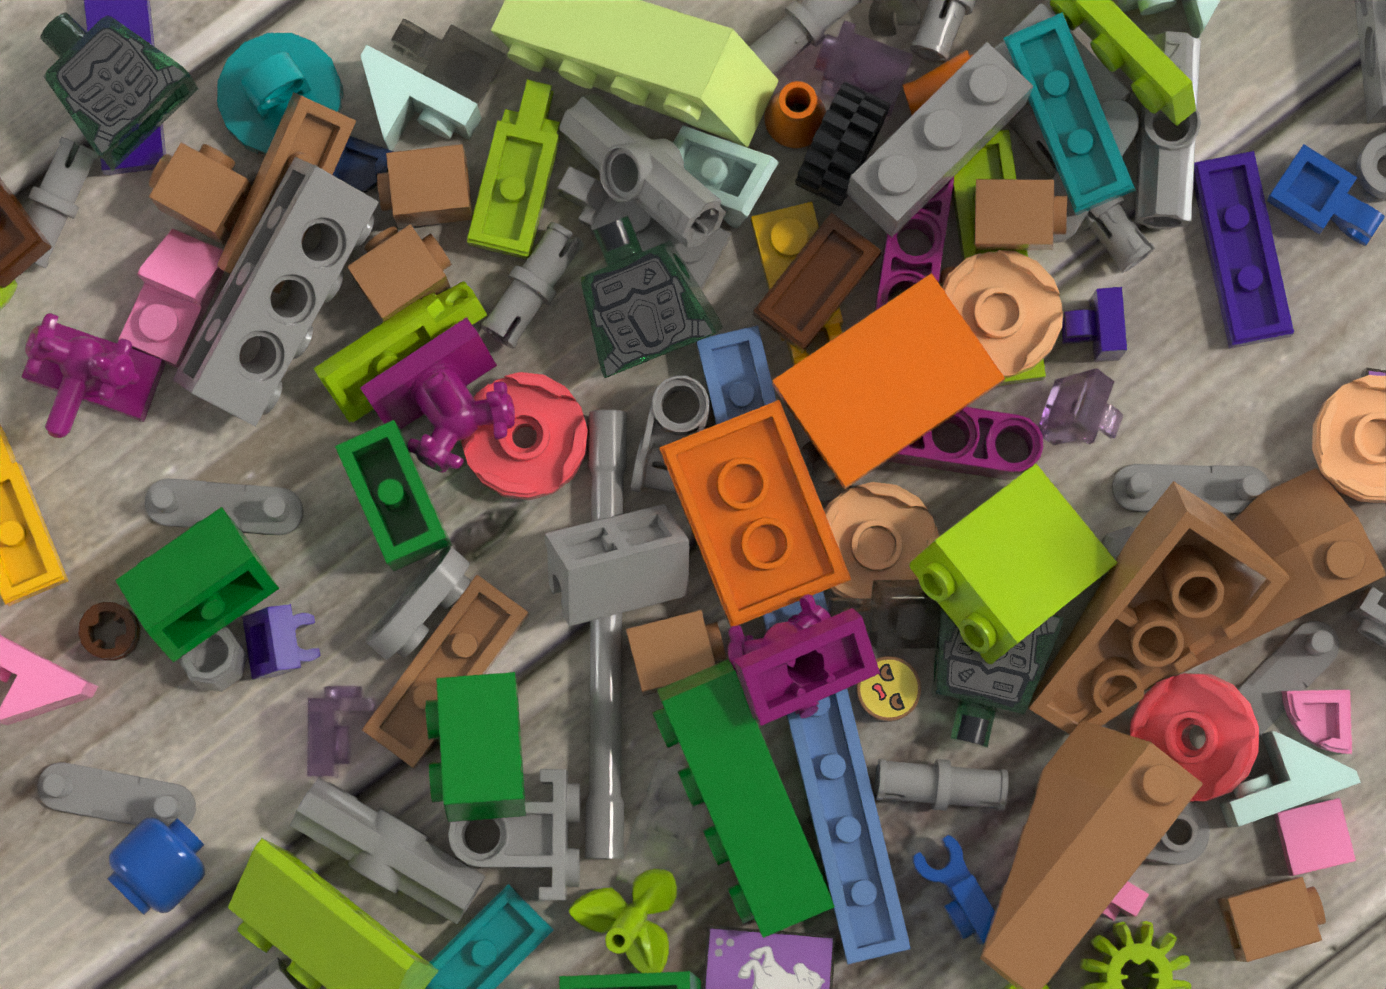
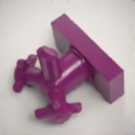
M52 313L46 314L41 325L35 327L27 339L25 353L28 360L21 378L27 382L57 392L45 424L48 434L55 438H62L70 433L82 401L144 422L166 363L160 358L132 349V343L127 339L122 338L118 343H114L57 323V315Z
M467 317L360 387L384 424L395 420L401 430L425 414L435 429L430 436L423 434L420 441L410 438L407 448L409 452L416 454L417 459L422 464L439 473L446 472L448 468H460L464 460L450 452L457 441L470 437L479 426L494 424V437L497 440L505 438L507 436V429L512 428L515 423V408L511 396L507 393L506 383L501 381L494 382V391L487 392L486 399L475 401L466 387L497 366L480 335Z
M806 594L799 600L802 611L799 614L792 615L788 622L774 624L766 631L763 638L754 639L752 635L744 636L740 625L732 626L729 629L728 633L731 640L728 644L729 662L739 676L752 717L760 726L794 711L801 718L810 717L818 711L817 705H819V700L880 674L863 618L856 610L851 608L831 617L826 609L816 605L812 595Z

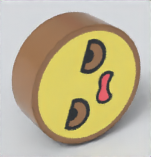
M881 657L876 659L880 674L856 684V696L861 708L870 717L884 722L897 721L911 713L918 704L921 695V682L916 670L908 662L897 657Z

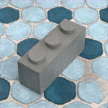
M986 42L851 175L846 194L889 236L893 237L1026 105L1033 85Z

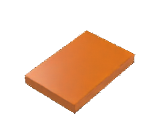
M931 273L772 380V385L842 487L846 489L1001 384L1005 377Z
M780 400L659 447L730 627L743 624L795 603L806 594L815 595L851 580Z

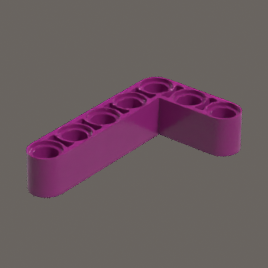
M954 177L893 237L886 233L874 311L888 303V297L892 293L909 289L931 273L939 282ZM916 229L928 237L931 249L921 256L906 254L900 248L897 237L906 230ZM965 407L943 422L957 425L963 431L966 445L962 450L956 453L941 451L935 446L932 439V431H930L887 460V462L1002 480H1014L1040 459L1044 448L1043 435L1039 427L1029 418L1016 414ZM1004 433H1014L1022 437L1028 446L1027 459L1020 463H1010L1003 460L996 450V438Z

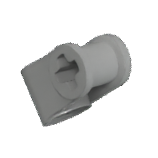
M673 376L665 379L656 388L652 397L645 435L641 437L637 452L631 491L641 492L644 487L676 493L668 471L654 468L653 466L666 467L659 447L707 428L709 397L705 388L696 379L688 376ZM677 391L691 393L699 403L697 415L686 423L670 421L663 413V404L670 394Z

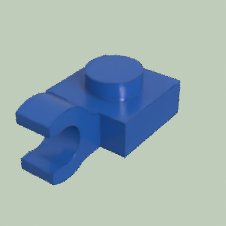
M1303 144L1267 199L1268 203L1319 235L1329 220H1331L1344 234L1363 246L1368 244L1385 218L1381 212L1348 194L1357 179L1356 176Z
M947 835L941 839L943 846L949 853V861L944 868L939 870L931 868L921 852L912 856L913 866L916 872L925 880L940 882L947 887L946 890L953 901L946 904L944 909L962 939L964 940L974 935L978 944L984 945L995 911L974 875H971L963 860L961 846L955 838Z

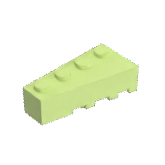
M505 0L491 29V32L509 48L507 57L524 68L541 72L542 68L546 67L558 72L563 78L578 86L588 89L596 87L630 103L644 106L747 148L779 81L734 29L642 0Z

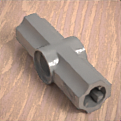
M1165 31L1160 34L1147 36L1192 81L1196 111L1177 125L1182 132V139L1170 142L1163 140L1156 134L1153 129V123L1159 120H1171L1161 110L1153 114L1141 103L1140 124L1135 136L1138 149L1134 223L1145 225L1147 228L1170 230L1177 227H1188L1191 223L1195 140L1201 125L1200 114L1197 110L1201 39L1194 38L1185 32Z
M598 94L584 95L578 103L566 110L559 130L565 134V141L599 170L602 186L612 199L618 202L634 201L687 248L701 246L712 233L719 230L726 211L721 208V200L684 169L681 153L673 142L666 138L649 139Z
M317 778L297 808L290 826L349 860L347 865L368 879L396 894L400 890L444 919H449L458 924L475 898L486 876L427 842L430 838L429 836L381 808L377 812L331 782Z

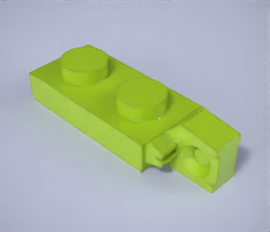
M527 79L519 112L505 109L502 121L497 120L467 237L469 246L526 260L529 258L560 142L558 135L560 122L548 119L554 91H551L552 85Z
M462 281L438 295L431 293L423 297L422 300H416L313 369L348 422H355L374 409L360 387L467 317L473 325L486 317L487 313L473 290L465 281Z

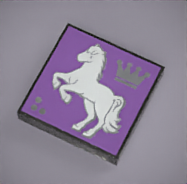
M707 925L702 989H833L836 935L779 931L763 938L759 929Z

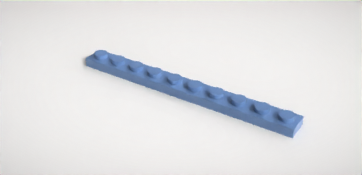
M758 325L696 340L716 425L777 401ZM824 592L812 595L816 605L828 611ZM797 601L762 615L766 631L774 624L788 622L792 615L799 614L802 611L800 602ZM846 688L819 700V705H817L818 711L810 717L801 718L799 714L796 715L795 711L786 716L829 893L835 906L833 910L846 963L852 964L910 950L911 947Z

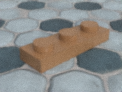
M293 92L217 267L231 274L295 157L316 165L333 175L356 120ZM307 229V230L305 231V233L303 234L302 242H303V240H304V238H305V235H306L308 229ZM285 280L277 284L273 292L280 294Z
M476 575L362 728V731L416 769L437 740L428 739L426 724V700H438L436 678L486 674L530 615L529 612L479 575Z

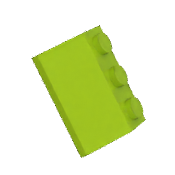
M263 838L254 847L228 909L243 920L236 930L265 953H268L274 945L293 960L286 970L309 989H320L323 985L327 989H425L438 973V969L294 854Z

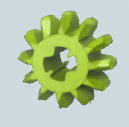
M1117 922L1113 924V934L1117 946L1114 947L1108 939L1101 935H1095L1092 938V945L1104 955L1102 962L1090 958L1081 959V969L1099 973V981L1086 983L1081 989H1125L1121 980L1128 979V975L1121 974V969L1126 962L1137 965L1143 962L1147 964L1150 972L1143 973V976L1150 977V981L1145 989H1191V983L1185 980L1173 979L1172 971L1189 966L1190 960L1187 955H1176L1168 959L1165 955L1171 950L1177 940L1172 933L1163 934L1151 946L1154 933L1152 922H1140L1136 930L1134 942L1126 923ZM1130 987V988H1128V989H1141V988Z

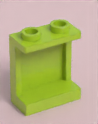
M1035 463L1031 468L933 541L910 562L909 566L917 576L923 591L931 599L939 603L959 628L965 643L971 649L978 652L986 663L993 664L1115 566L1117 561Z

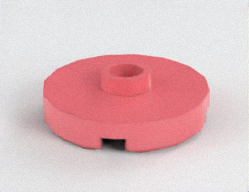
M517 372L495 380L494 382L501 381L507 385V393L511 396L515 408V423L512 428L507 429V436L502 439H495L494 424L479 426L470 437L461 440L469 468L485 487L505 498L533 500L554 494L574 478L585 459L588 429L581 406L565 386L542 374ZM494 382L477 392L474 396L475 401L485 400L486 393L494 391ZM523 427L532 428L537 433V440L534 445L526 449L516 446L513 442L515 432Z
M1183 673L1157 682L1144 695L1143 699L1139 701L1130 722V736L1153 743L1203 783L1190 801H1209L1231 793L1249 776L1259 753V726L1250 702L1233 684L1212 674ZM1195 725L1200 726L1206 735V741L1200 749L1192 745L1189 737L1190 731Z

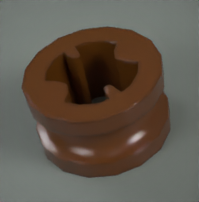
M101 602L91 606L83 614L79 622L78 635L82 646L90 654L103 660L117 661L126 658L136 649L140 641L141 627L138 618L131 610L116 602ZM116 614L113 620L119 624L125 622L126 634L116 637L114 648L104 649L106 642L101 639L95 641L94 629L104 626V616Z

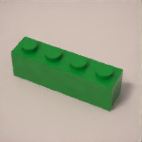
M729 659L657 689L664 707L652 712L667 749L680 743L689 766L677 772L692 807L705 802L714 825L703 829V833L717 865L719 866L730 861L739 883L729 887L728 891L742 924L755 919L762 937L765 938L834 908L835 906L759 726L752 717L744 691Z

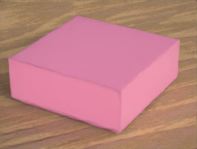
M1340 798L1274 814L1289 876L1356 861Z

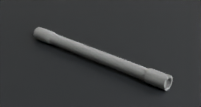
M594 410L589 412V469L592 475L591 522L623 514V475L627 467L626 411ZM622 613L590 621L589 796L586 800L585 859H624V801L621 796Z

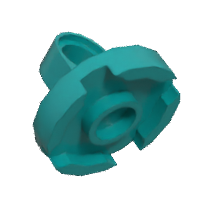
M266 33L244 42L226 60L217 81V106L229 133L247 150L256 154L259 152L266 155L293 92L339 113L342 108L343 85L332 59L314 41L294 33Z

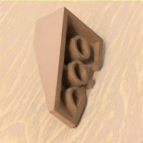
M1317 468L1258 495L1232 521L1286 571L1290 579L1248 629L1231 640L1228 636H1225L1196 656L1198 662L1184 672L1386 576V572L1359 518ZM1176 669L1159 681L1177 676L1180 673Z
M1174 481L1131 534L1116 559L1117 564L1108 571L1027 702L1028 709L1068 734L1072 733L1081 720L1103 726L1142 700L1144 690L1176 669L1181 674L1198 662L1196 658L1198 654L1225 636H1228L1231 640L1248 629L1290 579L1287 572L1227 516Z
M1081 720L1041 771L1035 789L1037 792L1027 822L1022 828L1017 843L1018 849L1007 883L1003 886L980 959L1017 989H1042L1165 835L1203 783L1153 743Z

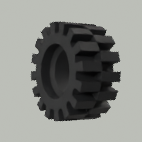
M845 81L833 98L829 110L826 111L822 123L812 139L813 142L807 150L804 161L798 171L795 185L839 207L842 206L848 196L846 193L850 177L866 162L869 152L875 144L877 135L885 122L884 120L889 112L891 103Z

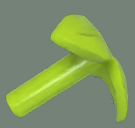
M654 868L646 870L633 879L632 903L627 904L622 896L612 887L592 890L576 899L569 907V914L586 929L603 934L607 933L605 937L607 948L616 954L625 952L630 963L640 973L662 972L669 955L668 936L664 929L647 919L650 914L662 913L672 908L677 895L676 880L672 873L665 869Z

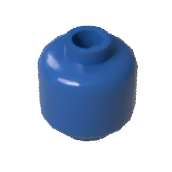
M153 817L145 818L111 851L108 861L114 872L107 879L143 915L151 908L159 913H168L205 876L204 864L196 855L204 844L178 818L169 826H166L159 819Z

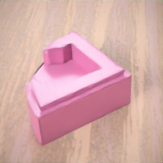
M1350 690L1281 691L1286 714L1295 730L1304 739L1314 746L1329 752L1352 754Z

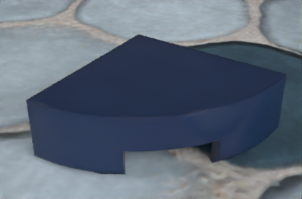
M349 136L333 176L366 193L378 186L377 173L388 172L386 153L394 151Z

